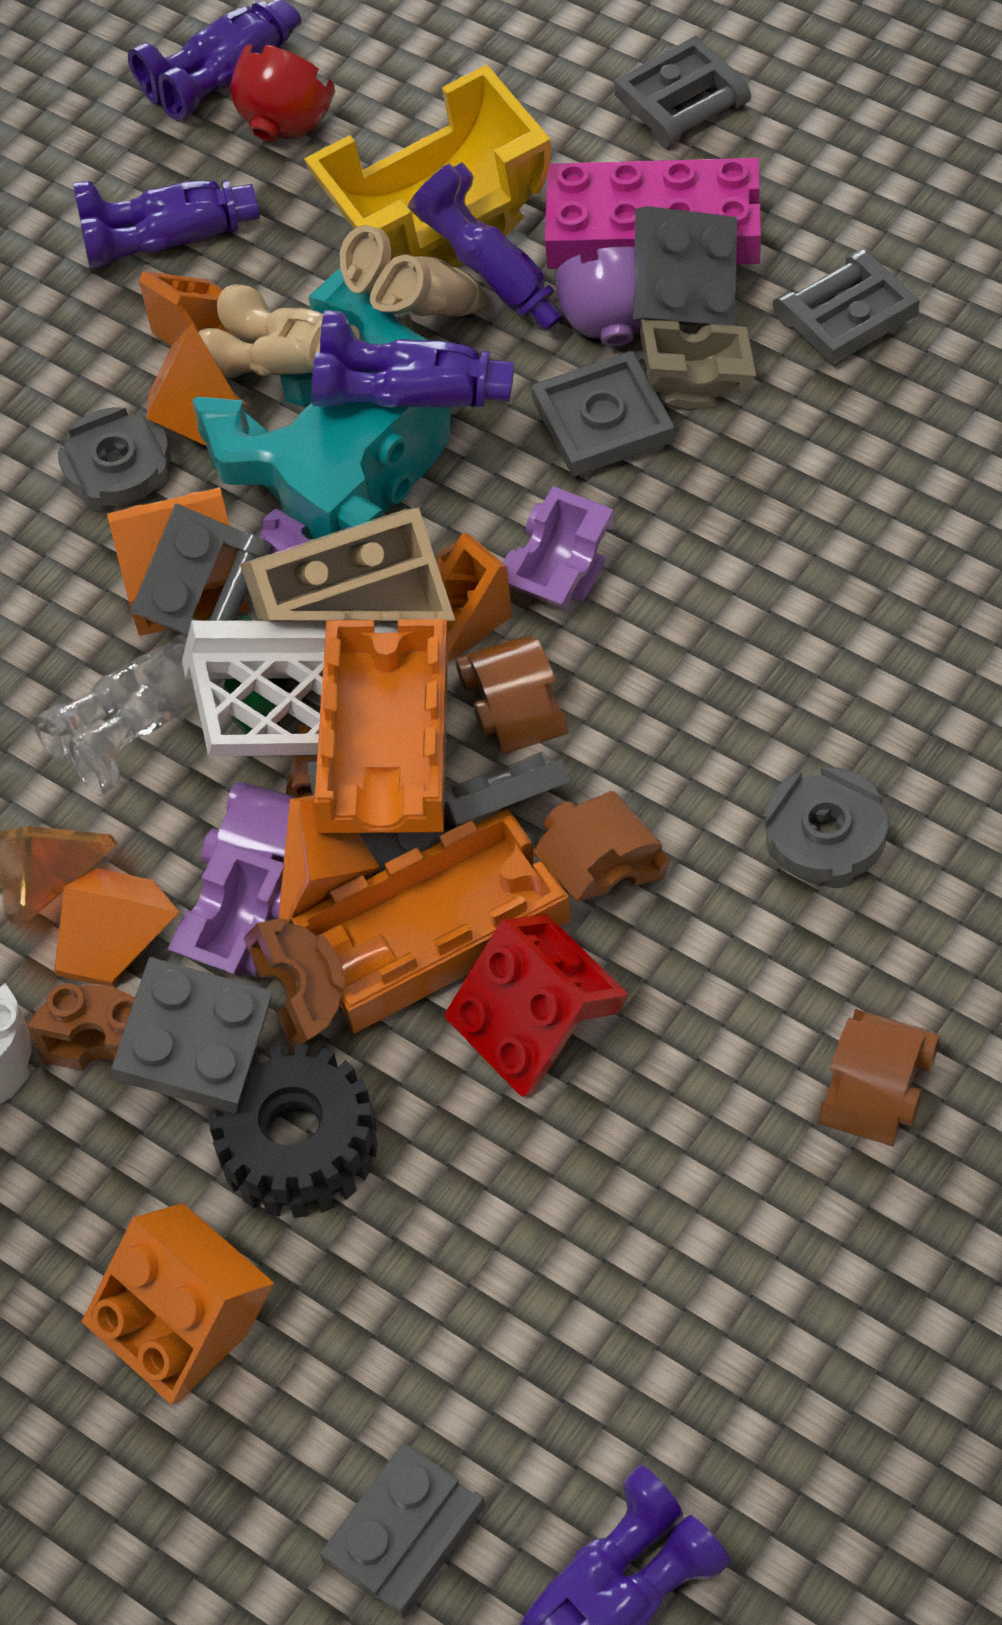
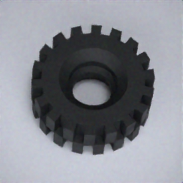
M295 1044L294 1055L284 1056L281 1045L268 1048L270 1060L260 1063L254 1054L236 1114L213 1108L216 1117H209L210 1132L213 1138L212 1143L227 1183L234 1192L238 1189L240 1190L245 1203L255 1208L261 1199L266 1214L280 1217L282 1206L286 1205L290 1206L293 1218L308 1217L306 1205L318 1202L321 1213L334 1208L331 1197L333 1194L339 1191L347 1200L357 1191L353 1178L354 1175L366 1180L372 1169L369 1155L376 1156L378 1142L375 1134L377 1128L363 1079L357 1080L355 1068L346 1060L338 1067L335 1053L324 1048L321 1049L317 1058H313L310 1047L307 1044ZM303 1110L311 1112L317 1117V1131L309 1139L301 1143L281 1145L275 1143L269 1136V1126L286 1112Z

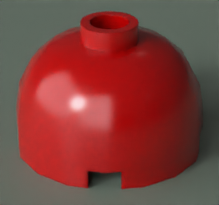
M253 44L246 45L241 51L234 67L230 86L233 105L240 117L249 124V132L257 138L268 142H275L277 137L294 139L308 134L322 121L336 93L334 83L329 78L325 87L322 82L316 79L319 68L294 53L265 45L262 54L252 53Z

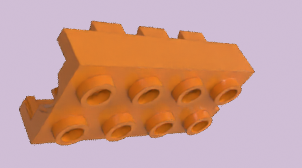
M447 619L398 620V632L375 633L374 620H326L314 801L318 833L444 831L448 679Z
M508 808L476 824L469 820L440 835L439 843L421 852L418 847L385 863L386 870L366 880L363 875L330 891L331 898L291 918L292 924L303 926L316 936L320 933L326 937L340 957L345 987L341 992L338 1009L353 1034L468 975L501 920L548 914L559 926L571 921L569 896L542 861L534 864L532 842Z

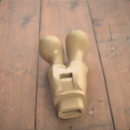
M369 225L359 226L349 232L342 243L339 252L340 269L345 284L355 293L366 294L371 292L370 303L374 309L386 313H407L411 311L417 316L435 314L464 316L470 315L486 306L487 295L481 289L478 282L469 273L460 268L451 267L446 261L434 257H416L407 254L394 257L391 260L390 239L379 228Z
M230 285L220 293L217 301L218 317L228 332L218 328H207L200 330L198 333L226 379H233L250 372H255L260 376L313 372L316 352H320L323 313L305 308H280L270 313L263 296L254 288L246 285ZM350 325L354 337L359 340V330L354 325Z

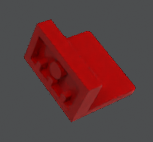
M548 914L503 919L447 1008L445 1018L520 1096L524 1097L534 1094L579 1021L618 1014L629 994Z

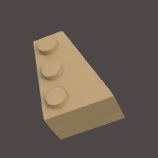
M419 507L401 510L240 564L258 620L398 621L400 619H447V621H455Z

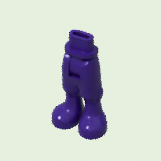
M273 0L268 4L263 1H257L252 4V7H241L221 16L194 34L181 51L168 57H164L155 46L147 42L135 46L127 54L129 67L146 97L153 104L162 102L164 111L169 117L174 120H182L194 113L199 103L214 90L230 85L234 67L241 51L246 45L253 44L252 53L262 54L265 45L279 48L288 40V32L302 24L301 16L285 0Z
M461 162L455 167L450 163L442 167L420 187L409 201L407 207L421 222L426 223L450 241V245L456 252L458 260L478 273L510 309L523 318L531 315L545 331L552 328L564 316L563 312L549 298L555 290L550 285L544 287V274L524 251L513 244L498 228L488 226L478 221L472 215L465 204V198L472 187L474 176L466 165Z
M224 180L222 181V189H220L215 181H188L146 190L140 196L129 201L108 202L103 199L93 182L80 181L73 183L89 269L106 267L117 259L140 251L148 253L160 252L172 247L205 240L224 232L230 233L238 230V222L260 219L253 184L230 187L229 181Z
M325 310L321 325L320 352H316L313 365L312 405L335 408L348 403L375 402L384 407L451 408L470 405V407L474 408L484 407L485 400L510 402L514 362L490 360V351H482L481 359L479 360L477 350L446 341L397 339L383 344L363 342L354 337L346 314L340 311Z
M638 1465L627 1476L623 1484L627 1511L621 1521L606 1538L593 1540L576 1551L573 1561L537 1597L526 1612L520 1625H649V1621L659 1610L663 1597L691 1579L714 1578L732 1562L724 1547L708 1528L692 1515H688L684 1519L682 1509L669 1489L648 1468ZM673 1530L664 1548L640 1572L631 1576L624 1575L629 1564L636 1557Z

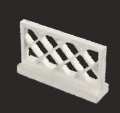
M191 621L182 664L185 678L192 679L208 756L318 754L320 713L300 700L311 690L320 696L322 693L326 621ZM374 621L375 633L398 632V621ZM235 678L242 684L229 694L212 683L210 679ZM266 678H294L300 684L289 694ZM253 690L277 705L266 717L242 702ZM289 713L312 729L307 734H291L276 723ZM228 714H231L251 727L252 730L247 735H221L219 722Z

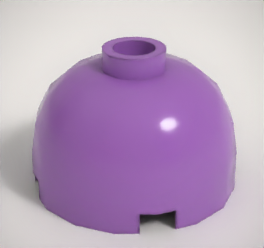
M635 247L597 249L598 260L589 261L584 264L581 262V254L559 266L555 275L560 306L573 329L589 338L601 340L602 344L606 346L628 344L633 341L634 335L639 334L641 330V320H633Z

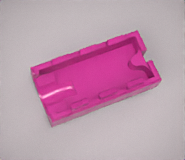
M759 158L550 163L547 174L545 223L547 269H558L567 260L580 254L582 264L598 260L597 249L635 247V209L646 206L737 217L736 264H760Z

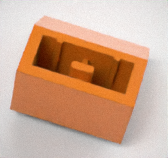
M220 487L202 492H191L184 496L146 505H136L128 509L107 513L130 608L134 603L176 503L230 526ZM222 545L192 618L199 621L210 620L237 556L235 550ZM246 595L239 612L250 610ZM132 613L139 636L168 629Z
M180 1203L132 1218L81 1322L166 1401L173 1405L180 1402L248 1335L274 1282L184 1203Z

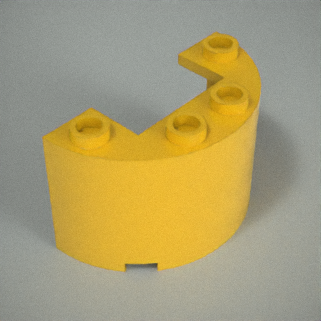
M487 64L442 87L449 122L448 126L362 170L356 142L351 135L304 158L313 178L353 229L369 225L385 232L390 239L391 260L394 257L407 254L416 257L438 258L449 263L451 267L464 265L456 257V252L450 245L451 242L426 223L421 222L407 207L409 201L420 187L449 163L455 167L463 162L474 176L472 187L465 198V204L472 215L478 221L498 228L505 236L525 217L520 209L531 192L533 194H540L551 161V139Z

